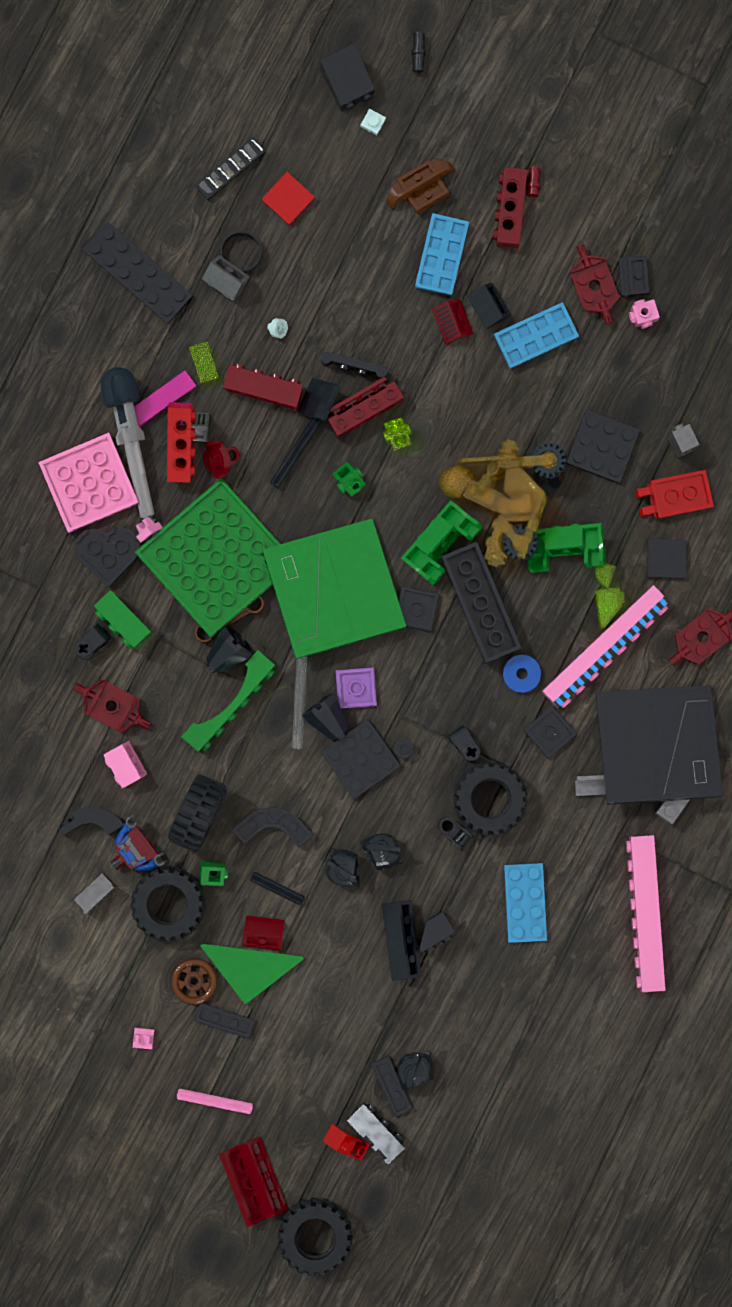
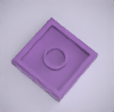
M374 667L336 670L337 696L341 709L377 706Z

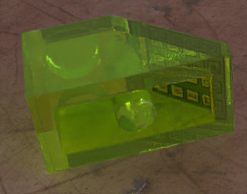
M620 587L595 591L599 629H604L622 607L624 593L620 592Z

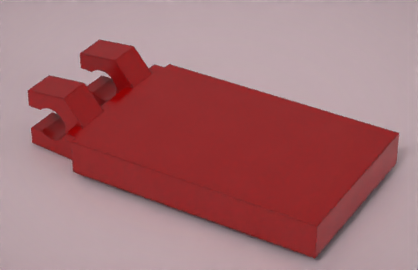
M706 470L652 480L647 484L646 488L635 491L636 499L649 496L651 506L639 509L640 517L653 514L654 518L660 519L714 507Z

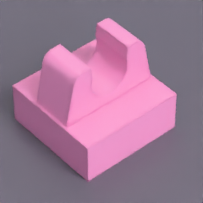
M147 517L142 520L143 522L136 525L139 535L136 537L141 543L152 538L163 527L159 522L154 523Z
M135 1027L133 1048L153 1049L155 1029Z

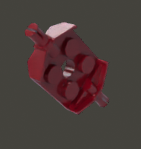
M584 244L579 245L577 249L580 254V260L569 273L583 310L589 313H600L603 315L606 325L611 324L613 320L610 315V309L621 296L615 287L606 258L589 256ZM596 281L599 283L600 288L593 291L590 289L589 283Z
M708 608L674 636L677 652L668 659L669 662H672L671 665L674 666L681 659L700 665L705 659L731 640L732 633L729 622L732 619V609L726 614H721ZM699 632L707 634L708 639L706 642L702 643L698 640L697 635Z
M103 679L90 688H85L76 683L75 686L80 689L74 687L73 690L84 696L85 714L120 733L125 732L135 724L147 730L149 729V726L143 724V722L151 725V722L141 718L140 699ZM111 700L117 703L115 711H108L106 708L107 703Z

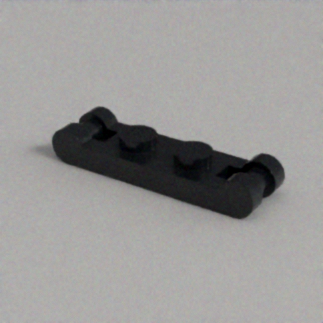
M323 352L321 354V364L323 366L333 364L337 365L338 369L344 371L353 369L360 375H376L378 380L383 377L387 378V369L384 366L330 352Z

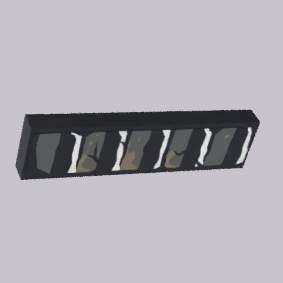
M252 137L195 185L196 188L209 200L265 153V150Z

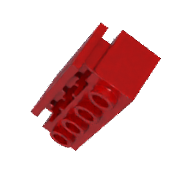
M169 402L167 482L190 483L191 477L195 476V465H192V458H195L193 440L196 437V428H193V421L196 420V409H193L192 403ZM178 421H184L186 425H181ZM183 439L186 443H180L178 440ZM178 458H184L186 461L181 462Z

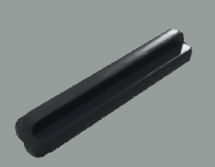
M254 872L250 878L251 882L298 905H301L304 900L303 895L257 872Z

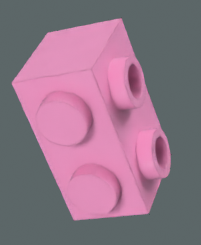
M129 741L104 754L107 766L112 769L115 781L122 788L147 775Z

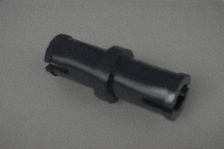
M423 32L413 33V49L411 50V55H413L412 71L417 73L424 72V55H426V50H424L425 33Z

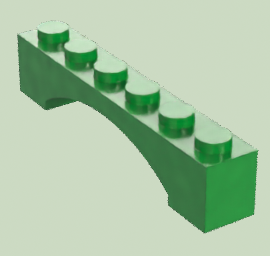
M257 650L245 664L248 667L247 675L240 692L233 702L211 720L198 725L193 723L181 736L198 752H201V750L205 752L211 746L210 740L214 736L218 737L224 731L223 725L227 721L231 723L238 715L236 713L238 708H244L250 701L248 697L253 692L256 694L262 688L261 682L265 678L270 679L276 672L274 670L275 665L260 651Z

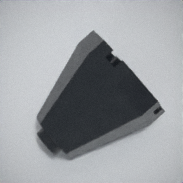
M229 625L219 632L206 658L208 662L207 667L213 673H221L250 658L255 653L250 644L240 638L242 637L241 634Z
M332 692L319 700L320 702L311 706L302 714V717L308 724L332 741L335 739L340 741L347 735L348 727L338 698Z

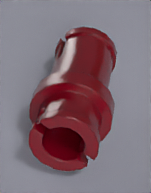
M531 166L528 169L529 176L526 189H528L527 196L534 198L539 196V190L541 189V184L539 183L541 169L537 166Z

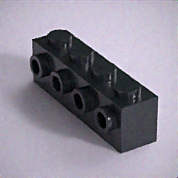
M412 900L382 903L392 981L422 977Z

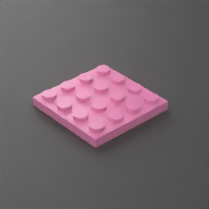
M110 433L38 462L68 533L139 503Z

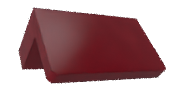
M246 916L242 945L281 950L284 920Z

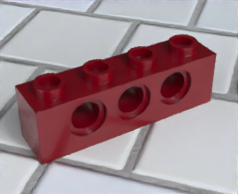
M504 167V172L499 175V184H502V191H498L497 203H500V210H496L495 214L498 229H494L493 240H496V246L519 248L527 169ZM512 185L516 187L517 191L510 193L506 188ZM512 204L515 209L507 211L504 206ZM506 222L511 223L513 228L506 230L503 228V224Z

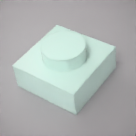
M369 109L360 127L377 136L386 117Z

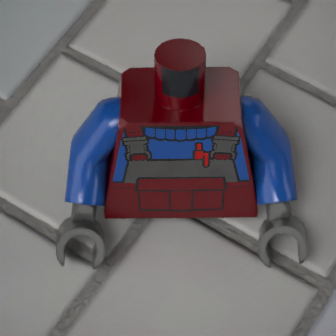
M131 814L120 828L115 840V850L119 855L110 861L114 868L119 870L126 864L130 870L134 869L137 872L151 871L158 866L168 863V860L163 861L161 859V856L165 853L158 854L141 829L136 826L140 823V820L134 822L132 820L134 814Z

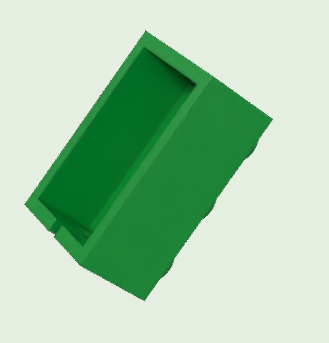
M111 590L94 605L97 609L95 614L102 621H109L108 627L117 636L121 634L124 637L122 641L128 648L132 649L134 647L138 650L153 635Z

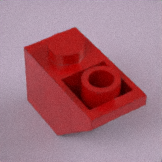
M333 1124L323 1140L324 1143L337 1152L362 1161L370 1146L362 1138Z

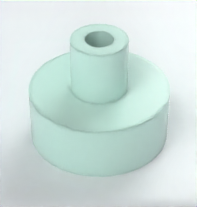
M275 318L268 324L267 328L272 337L283 338L287 333L288 325L285 320Z

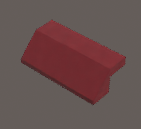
M256 1137L219 1153L246 1227L253 1226L266 1218L275 1217L288 1210L261 1137Z

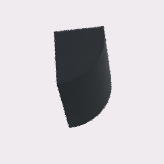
M493 283L484 284L467 296L485 329L511 316Z

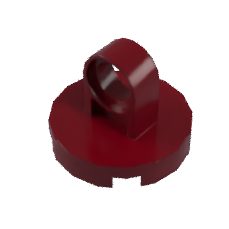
M219 440L209 441L204 445L206 451L203 452V462L206 470L214 474L213 478L219 479L227 476L230 472L231 464H235L240 460V452L236 447L226 448ZM229 450L232 451L234 454V459L232 461L230 460V456L228 453Z

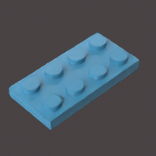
M432 213L415 288L452 296L468 230V221Z
M562 302L495 333L494 337L509 369H512L578 338L579 335Z
M543 863L504 865L508 943L547 941Z

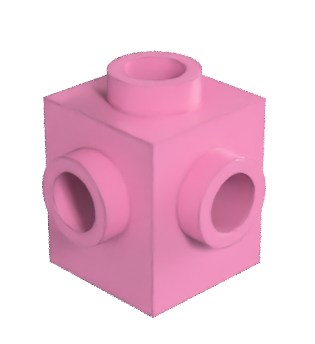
M645 299L634 302L630 309L631 312H629L631 323H635V327L641 326L642 329L652 326V323L660 318L654 299L645 302Z

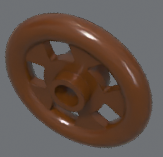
M189 958L180 962L175 967L171 976V987L176 997L182 1002L192 1005L201 1004L210 999L217 987V975L213 967L205 960ZM191 966H199V972H191ZM181 972L187 973L184 981L179 980ZM208 974L210 982L204 983L202 975ZM191 978H197L198 983L196 985H193L191 983ZM184 986L191 990L188 995L184 994L181 990ZM203 987L205 993L198 996L195 991Z

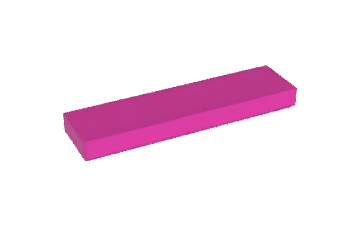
M186 371L134 406L139 427L168 408L169 402H176L197 387Z

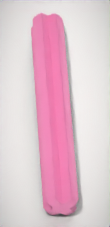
M179 1089L177 1093L178 1100L251 1114L253 1109L252 1103L185 1089Z

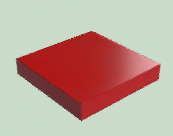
M286 172L261 201L290 226L315 197Z

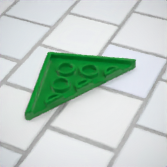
M209 944L200 945L245 1005L304 959L303 956Z

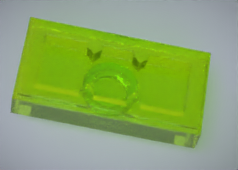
M208 342L189 347L200 383L203 384L219 379Z

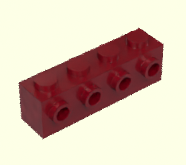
M239 364L229 365L223 385L225 391L294 410L298 409L303 391V385H300L299 381L293 379L285 381L282 380L281 376L275 374L267 376L263 374V371L252 369V371L245 370V366Z

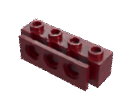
M383 377L333 406L329 414L334 416L328 419V424L337 439L403 402L404 397L396 383L393 381L386 385L387 379ZM382 387H384V389H383L382 391L376 393V394L373 395V396H370V394H373V393L377 392L378 390H380ZM367 396L368 399H366V400H364L363 402L357 404L356 406L353 405V404H355V403L360 402L361 400H363V399ZM349 406H351V408H350L349 410L345 411L344 413H342V414H340V415H337V413H340V412L346 410Z

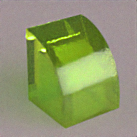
M606 563V566L594 567L595 580L602 588L606 590L609 588L616 566Z

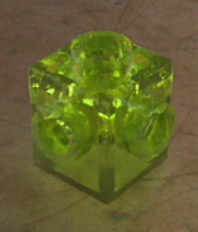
M402 417L384 423L386 431L383 432L386 443L390 442L393 451L411 445L409 435L412 433L409 424H404Z

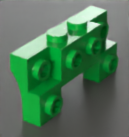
M450 500L437 517L430 522L425 531L418 536L417 540L401 559L425 580L434 585L445 572L436 563L460 535L471 542L483 527Z
M602 523L571 524L566 527L552 526L551 528L533 530L537 534L539 547L535 555L533 554L530 559L528 558V569L531 573L549 571L550 557L584 554V564L587 568L606 566V548L604 546V527Z

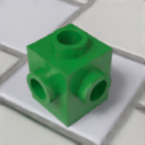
M347 462L332 474L338 481L336 486L343 494L347 492L351 497L366 485L362 480L364 475L358 468L354 469Z

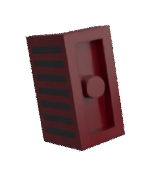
M460 299L448 300L432 309L445 345L458 338L468 337L473 334Z

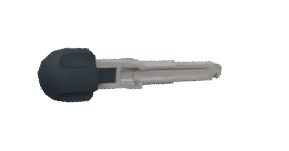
M114 367L103 375L100 382L103 402L106 407H113L118 428L116 442L117 445H124L135 495L139 502L140 517L143 519L149 517L155 523V519H152V516L155 514L139 441L145 440L144 432L138 426L133 405L134 402L140 399L137 383L133 374L128 369Z

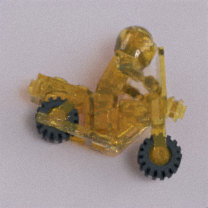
M506 439V442H501L502 447L498 450L500 456L459 459L460 464H457L455 467H449L441 473L439 488L444 495L454 499L465 497L498 514L501 513L498 515V518H494L491 529H494L492 536H488L485 543L487 550L484 559L488 560L487 564L499 567V564L505 565L508 556L516 560H527L533 554L535 555L539 547L536 531L548 497L545 491L522 468H534L535 472L544 478L558 477L560 473L564 472L565 466H567V456L558 445L543 443L535 448V452L533 451L532 453L533 456L517 457L516 451L519 450V447L516 446L517 442ZM488 464L486 475L483 474L479 482L475 481L476 474L473 473V470L462 466ZM504 469H506L503 491L511 499H508L507 496H505L504 494L496 490H493V488L497 484L496 480L504 476ZM528 521L527 526H513L511 523H509ZM503 533H505V535H504V540H503V544H504V547H503V548H504V550L507 552L508 556H507V555L503 552V550H502L501 541H502Z

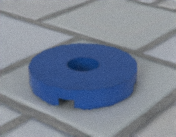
M528 655L512 657L503 668L504 682L514 692H529L540 681V666L535 659ZM523 668L527 671L525 679L517 677L518 669Z

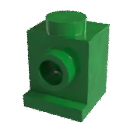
M201 860L199 872L200 885L224 886V879L227 880L228 868H225L224 863Z

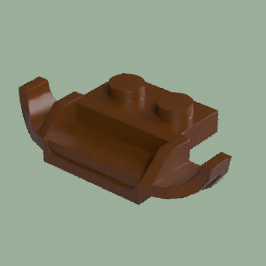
M428 160L397 178V181L389 191L387 204L392 210L400 200L403 199L404 202L408 200L415 212L419 214L450 196L449 191L441 180H443V175L449 172L455 173L456 170L448 161L435 160L430 162Z

